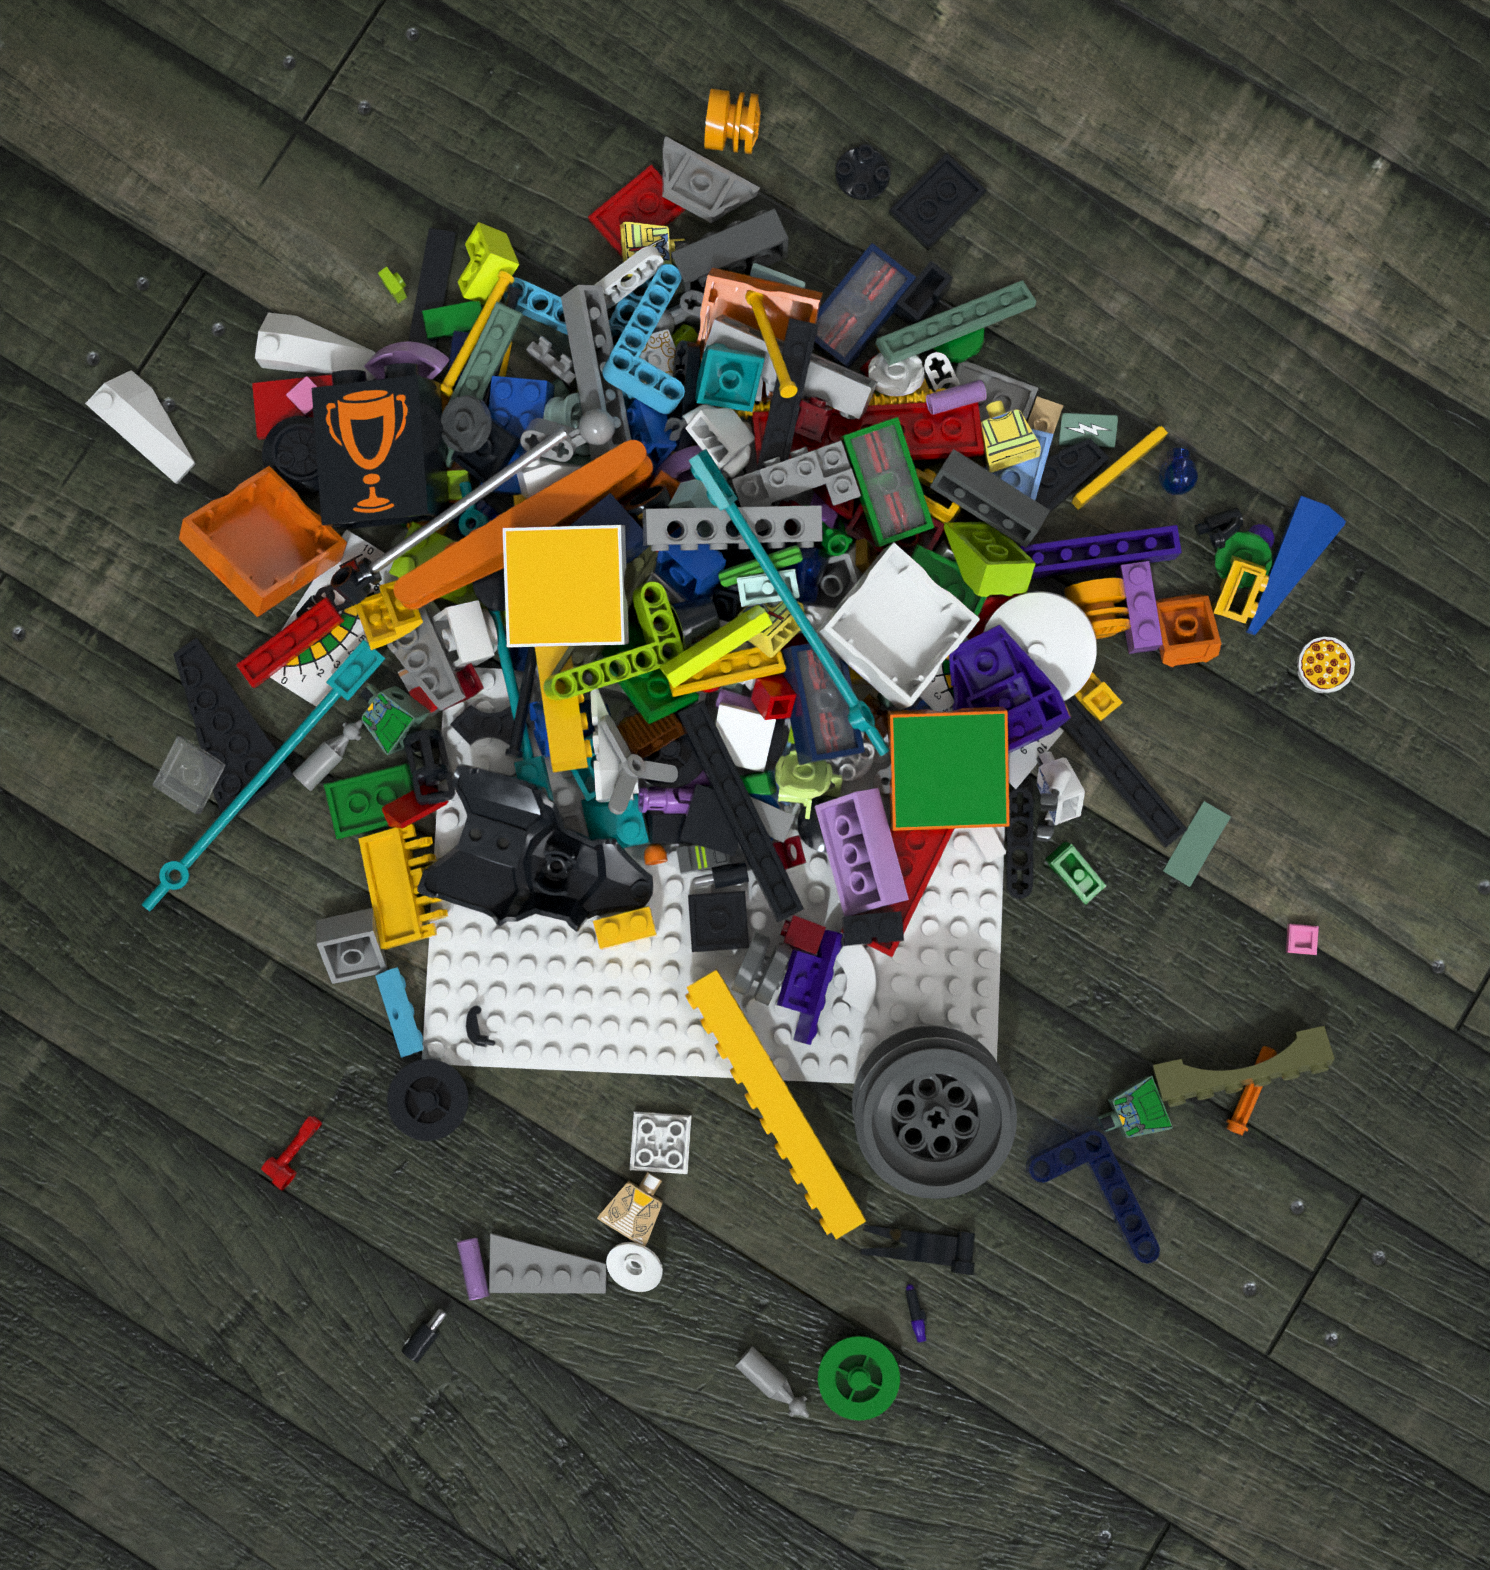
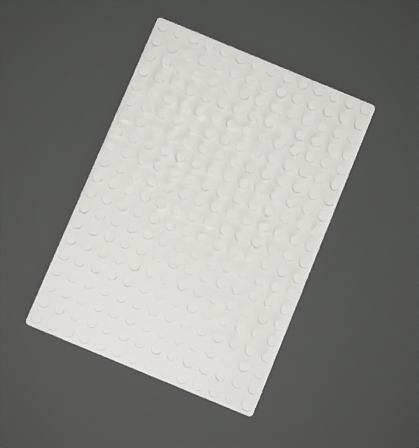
M474 668L484 689L476 696L442 712L441 732L452 779L459 764L475 766L517 777L514 762L522 761L523 758L506 756L505 751L509 749L507 743L495 738H485L470 746L450 725L470 705L485 713L501 712L510 706L502 669ZM514 671L520 694L523 673ZM536 672L530 703L542 701L540 680ZM744 684L741 695L750 699L753 689L749 690ZM852 684L853 692L859 701H862L868 694H871L878 700L877 695L879 691L872 685ZM591 692L583 693L584 700L591 699ZM710 692L707 708L714 723H716L719 709L715 708L719 694ZM601 695L604 703H607L609 706L612 720L617 725L619 710L627 701ZM919 698L916 699L912 706L903 710L933 709ZM881 703V710H882V711H884V710H889V711L899 710L896 706H892V707L886 708V707ZM528 708L526 722L531 726L528 733L534 757L542 756L534 737V721L530 720ZM630 708L628 713H624V717L634 716L636 714L635 708ZM784 719L781 754L789 738L790 719ZM888 735L884 738V741H885V743L887 744V746H888ZM874 747V760L869 771L856 781L842 782L839 797L857 791L874 789L872 782L875 774L879 770L887 769L891 765L889 752L880 756ZM544 755L554 802L557 804L560 813L581 808L583 813L581 800H584L585 797L571 770L553 773L551 757L545 758ZM766 761L765 770L771 769V771H774L777 762ZM736 766L739 775L760 772ZM638 778L639 790L640 788H647L649 790L650 786H654L643 778ZM446 779L438 784V791L449 790ZM831 782L829 789L835 786L833 782ZM457 792L454 798L448 800L449 803L438 809L436 813L434 847L436 860L447 854L459 843L467 819L465 808ZM890 794L881 795L890 829ZM777 802L782 811L795 816L786 839L799 835L797 820L804 804L791 802L788 807ZM650 810L651 815L664 814L663 811ZM643 813V817H644V821H645V826H646V830H647V834H648V828H647V823H646V817H645V813ZM993 827L1004 847L1005 827ZM969 828L954 829L904 932V941L899 943L893 957L891 958L867 945H862L871 958L876 975L875 996L866 1016L842 1000L846 990V975L842 966L835 960L833 967L834 975L828 984L825 995L826 1003L820 1012L817 1023L818 1031L811 1045L797 1042L793 1039L801 1012L777 1005L783 981L779 990H775L769 1006L755 1000L754 994L759 985V982L755 980L749 993L746 995L731 990L748 949L692 952L688 895L745 891L749 946L756 932L770 938V945L765 955L771 957L775 946L784 941L785 937L780 935L786 919L792 920L793 915L780 922L776 921L739 844L735 856H731L732 864L746 862L749 882L739 886L732 885L717 889L715 888V883L699 887L694 885V877L713 874L712 869L682 875L680 873L676 847L695 844H659L665 848L668 861L657 865H645L644 851L650 843L625 848L624 850L653 876V894L643 908H651L658 936L604 950L599 948L593 921L630 911L594 916L588 919L580 930L576 932L566 921L538 914L518 922H507L499 926L492 917L445 900L431 903V912L438 909H447L448 917L430 922V924L435 923L437 935L429 937L422 1060L435 1059L449 1065L733 1078L730 1072L733 1065L728 1057L724 1060L722 1059L715 1047V1044L718 1043L717 1038L713 1032L709 1035L707 1034L700 1022V1019L703 1018L702 1013L698 1007L693 1010L685 997V994L689 993L686 988L688 985L717 968L783 1080L854 1084L862 1063L878 1044L901 1030L921 1025H940L960 1030L984 1045L997 1061L1004 855L991 862H987ZM471 830L473 837L478 838L482 836L480 830ZM800 837L806 863L786 870L804 907V910L794 915L826 927L825 930L841 933L844 913L828 854L810 848ZM506 838L497 840L500 846L505 847L509 844ZM774 839V840L772 841V843L780 842V841ZM791 845V854L796 860L797 852L794 845ZM843 933L841 939L842 947L844 946ZM792 947L793 950H797V951H801V952H804V953H807V954H810V955H814V954L808 953V952H806V951L800 950V949H798V948ZM473 1006H480L482 1009L481 1013L477 1014L480 1034L489 1036L490 1040H494V1046H477L468 1038L466 1018ZM924 1079L919 1083V1087H934V1081Z

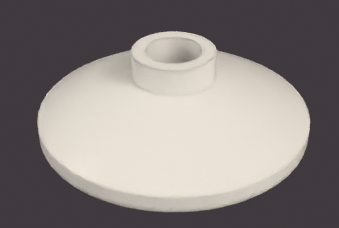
M633 1242L620 1243L614 1246L607 1256L606 1265L610 1276L620 1286L636 1292L649 1291L655 1288L662 1278L663 1268L659 1258L653 1251L641 1244Z

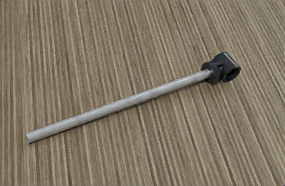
M561 427L374 562L364 557L358 562L356 570L350 565L341 567L332 576L330 581L331 587L349 604L355 605L360 603L369 594L371 588L369 583L376 585L382 580L379 571L569 437V433L564 427Z

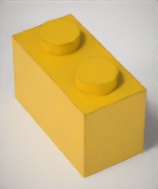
M650 907L593 921L601 950L658 936Z

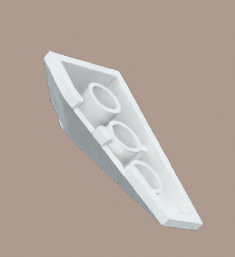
M268 313L258 331L255 359L262 368L321 375H332L333 372L341 370H362L366 372V378H368L371 373L364 365L375 352L298 316Z
M132 370L105 382L85 403L176 484L195 465L193 458L175 430L154 390Z
M599 689L591 691L592 724L595 727V731H593V747L597 758L594 761L596 800L598 802H609L620 775L618 764L621 760L601 726L600 718L609 715ZM638 779L630 800H634V794L639 793Z

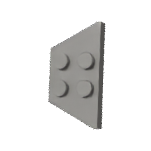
M665 137L662 145V197L713 223L757 196L760 187L674 140Z

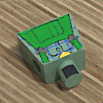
M371 684L360 695L370 705L362 716V722L386 755L403 750L404 738L416 732L430 714L426 707L396 686L379 691Z
M1149 1075L1140 1078L1109 1097L1108 1102L1112 1111L1098 1116L1099 1124L1104 1133L1119 1127L1122 1136L1125 1138L1173 1128L1154 1079Z

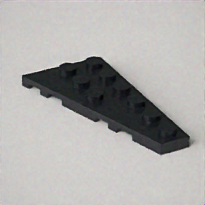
M1089 438L1047 458L1035 501L1049 509V515L1109 461V457ZM950 500L940 505L949 509L953 501ZM964 508L961 509L954 522H984Z
M196 637L173 653L182 686L186 692L189 703L188 707L194 720L196 735L221 815L277 752V749L200 639ZM285 761L280 764L234 818L294 777L293 772Z

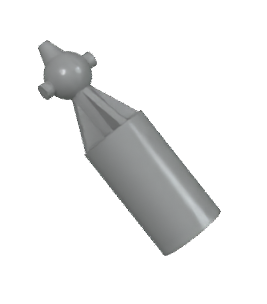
M359 720L355 723H343V734L324 741L292 774L308 790L312 791L343 759L342 757L349 740L356 739L358 741L361 739L360 728L363 722Z
M753 1346L748 1348L736 1362L735 1367L768 1398L789 1404V1416L801 1415L807 1418L810 1415L806 1409L805 1401L807 1398L804 1395L801 1398L794 1397L787 1378Z

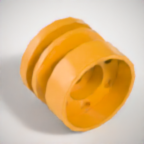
M711 88L705 127V149L723 151L727 138L733 141L734 152L738 153L740 140H745V153L752 154L760 127L761 110L758 101L759 94L751 93L749 106H744L745 92H740L737 103L731 104L730 91Z
M1103 578L1090 580L1064 589L1065 597L1079 606L1089 618L1095 631L1096 639L1110 637L1131 628L1130 620L1121 618L1129 613L1128 608L1114 606V604L1126 599L1123 579Z

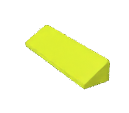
M759 604L755 605L660 666V669L672 687L675 688L771 626L772 622L767 612Z

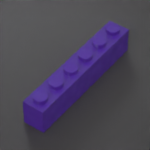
M1177 525L1028 545L1027 548L1019 546L1036 563L1031 579L1117 568L1125 564L1146 561L1154 563L1175 560L1182 553Z

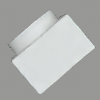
M479 600L446 607L431 618L454 671L463 669L470 663L473 666H477L494 656L498 646L496 627L490 613L484 608L481 609Z

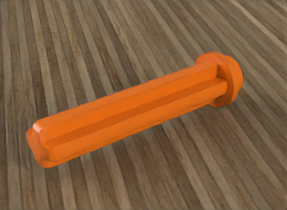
M1263 1046L1255 1065L1276 1056L1277 1051ZM1254 1083L1245 1086L1231 1120H1226V1123H1228L1226 1129L1243 1136L1244 1131L1248 1132L1249 1129L1246 1125L1263 1086L1254 1087Z

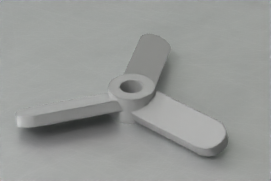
M609 715L600 718L601 726L621 760L618 764L620 775L608 804L609 810L612 813L620 815L628 806L638 778L672 783L678 777V770L673 765L644 761L640 756L631 754L612 718Z

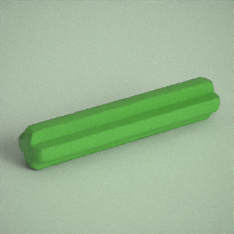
M796 545L768 554L777 570L803 560L802 552ZM754 559L722 570L718 573L720 583L724 587L737 584L738 577L763 574L765 572L758 561Z

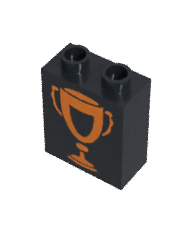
M413 363L384 366L385 379L367 381L366 372L362 370L336 371L332 373V385L311 388L321 521L323 526L349 530L431 521L449 508L445 442L442 439L441 387L439 382L420 376L419 365Z

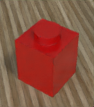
M783 674L756 678L751 701L764 720L791 718L797 694Z

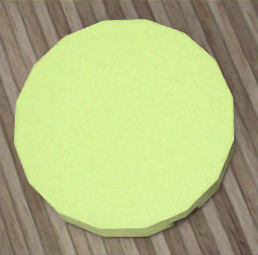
M796 750L790 751V754L785 757L784 755L781 756L775 767V781L780 789L788 795L797 798L820 796L829 789L832 782L833 773L829 761L828 763L821 761L799 765Z

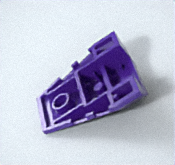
M1001 625L961 643L956 650L949 654L951 686H953L954 693L953 711L961 708L1004 707L1008 712V754L1052 734L1071 718L1060 690Z

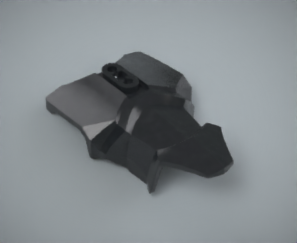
M459 764L455 770L452 787L456 790L467 814L459 843L447 854L426 866L417 888L419 893L427 897L439 898L484 913L492 917L499 926L507 922H518L538 914L566 921L574 931L578 932L584 923L594 916L643 908L653 894V876L624 850L616 838L597 837L591 839L565 825L557 804L549 799L546 788L503 773ZM471 830H480L482 836L478 838L473 837ZM506 838L509 844L503 847L499 845L497 840Z

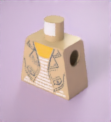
M649 1172L646 1173L639 1186L629 1180L604 1208L597 1219L632 1241L646 1246L663 1201L654 1195L662 1180Z

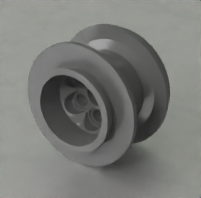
M921 1025L901 1030L883 1040L870 1052L862 1063L854 1082L852 1113L860 1149L877 1175L904 1193L931 1199L949 1198L967 1193L991 1178L1001 1167L1011 1150L1017 1126V1109L1012 1089L998 1062L989 1050L978 1040L960 1030L940 1025ZM924 1079H931L934 1081V1087L929 1091H922L919 1089V1083ZM957 1086L963 1089L962 1095L957 1099H951L947 1096L948 1091L952 1087ZM904 1099L913 1102L912 1109L906 1112H902L897 1108L899 1102ZM935 1111H939L941 1118H936L935 1122H931L929 1115H934ZM961 1115L969 1116L964 1127L955 1125L956 1118ZM910 1128H917L921 1133L917 1139L911 1140L905 1136L906 1131ZM939 1136L948 1137L946 1140L934 1143V1140Z

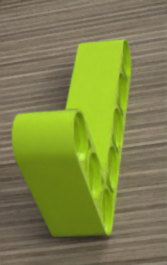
M648 582L636 587L633 591L632 600L646 645L549 676L544 682L546 696L555 701L568 699L659 669L660 666L684 652L664 587L658 582ZM646 589L653 593L654 599L652 603L645 599L644 593ZM655 617H658L662 622L661 631L654 627L653 621ZM664 645H667L671 650L669 659L665 658L662 653ZM638 653H641L645 658L643 668L636 663ZM611 662H615L619 667L617 676H613L609 671ZM585 670L589 671L592 675V683L590 685L585 684L582 679ZM557 679H561L565 683L566 688L563 694L558 693L555 689Z

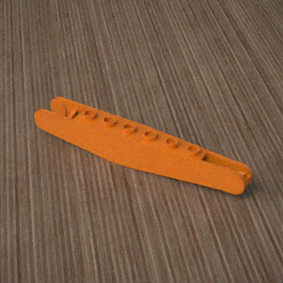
M637 440L626 441L498 515L484 526L474 529L460 541L450 543L444 548V551L401 576L394 584L393 591L395 597L405 608L415 610L441 596L503 569V528L570 526L609 493L618 501L645 482L653 473V464L647 456L645 446Z

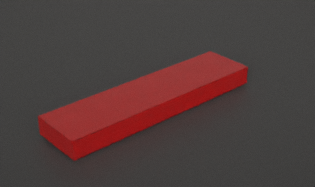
M325 597L236 665L251 687L256 688L343 623L344 619L329 598Z

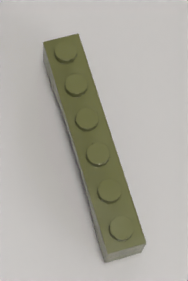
M1325 1026L1296 1032L1293 1037V1043L1284 1051L1253 1066L1235 1070L1213 1071L1184 1065L1182 1059L1153 1065L1152 1074L1163 1104L1168 1103L1169 1107L1186 1103L1185 1099L1197 1097V1100L1211 1098L1215 1096L1214 1092L1225 1090L1227 1094L1243 1090L1242 1086L1254 1083V1087H1261L1272 1083L1271 1079L1282 1077L1283 1080L1295 1079L1300 1076L1301 1072L1311 1070L1312 1074L1321 1073L1329 1070L1328 1066L1332 1065L1334 1055Z

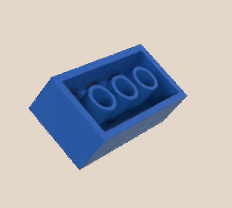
M492 376L489 399L491 417L520 439L526 427L533 419H543L547 402L554 398L555 386L544 380ZM521 442L509 464L527 452L522 447ZM517 474L490 493L521 495Z

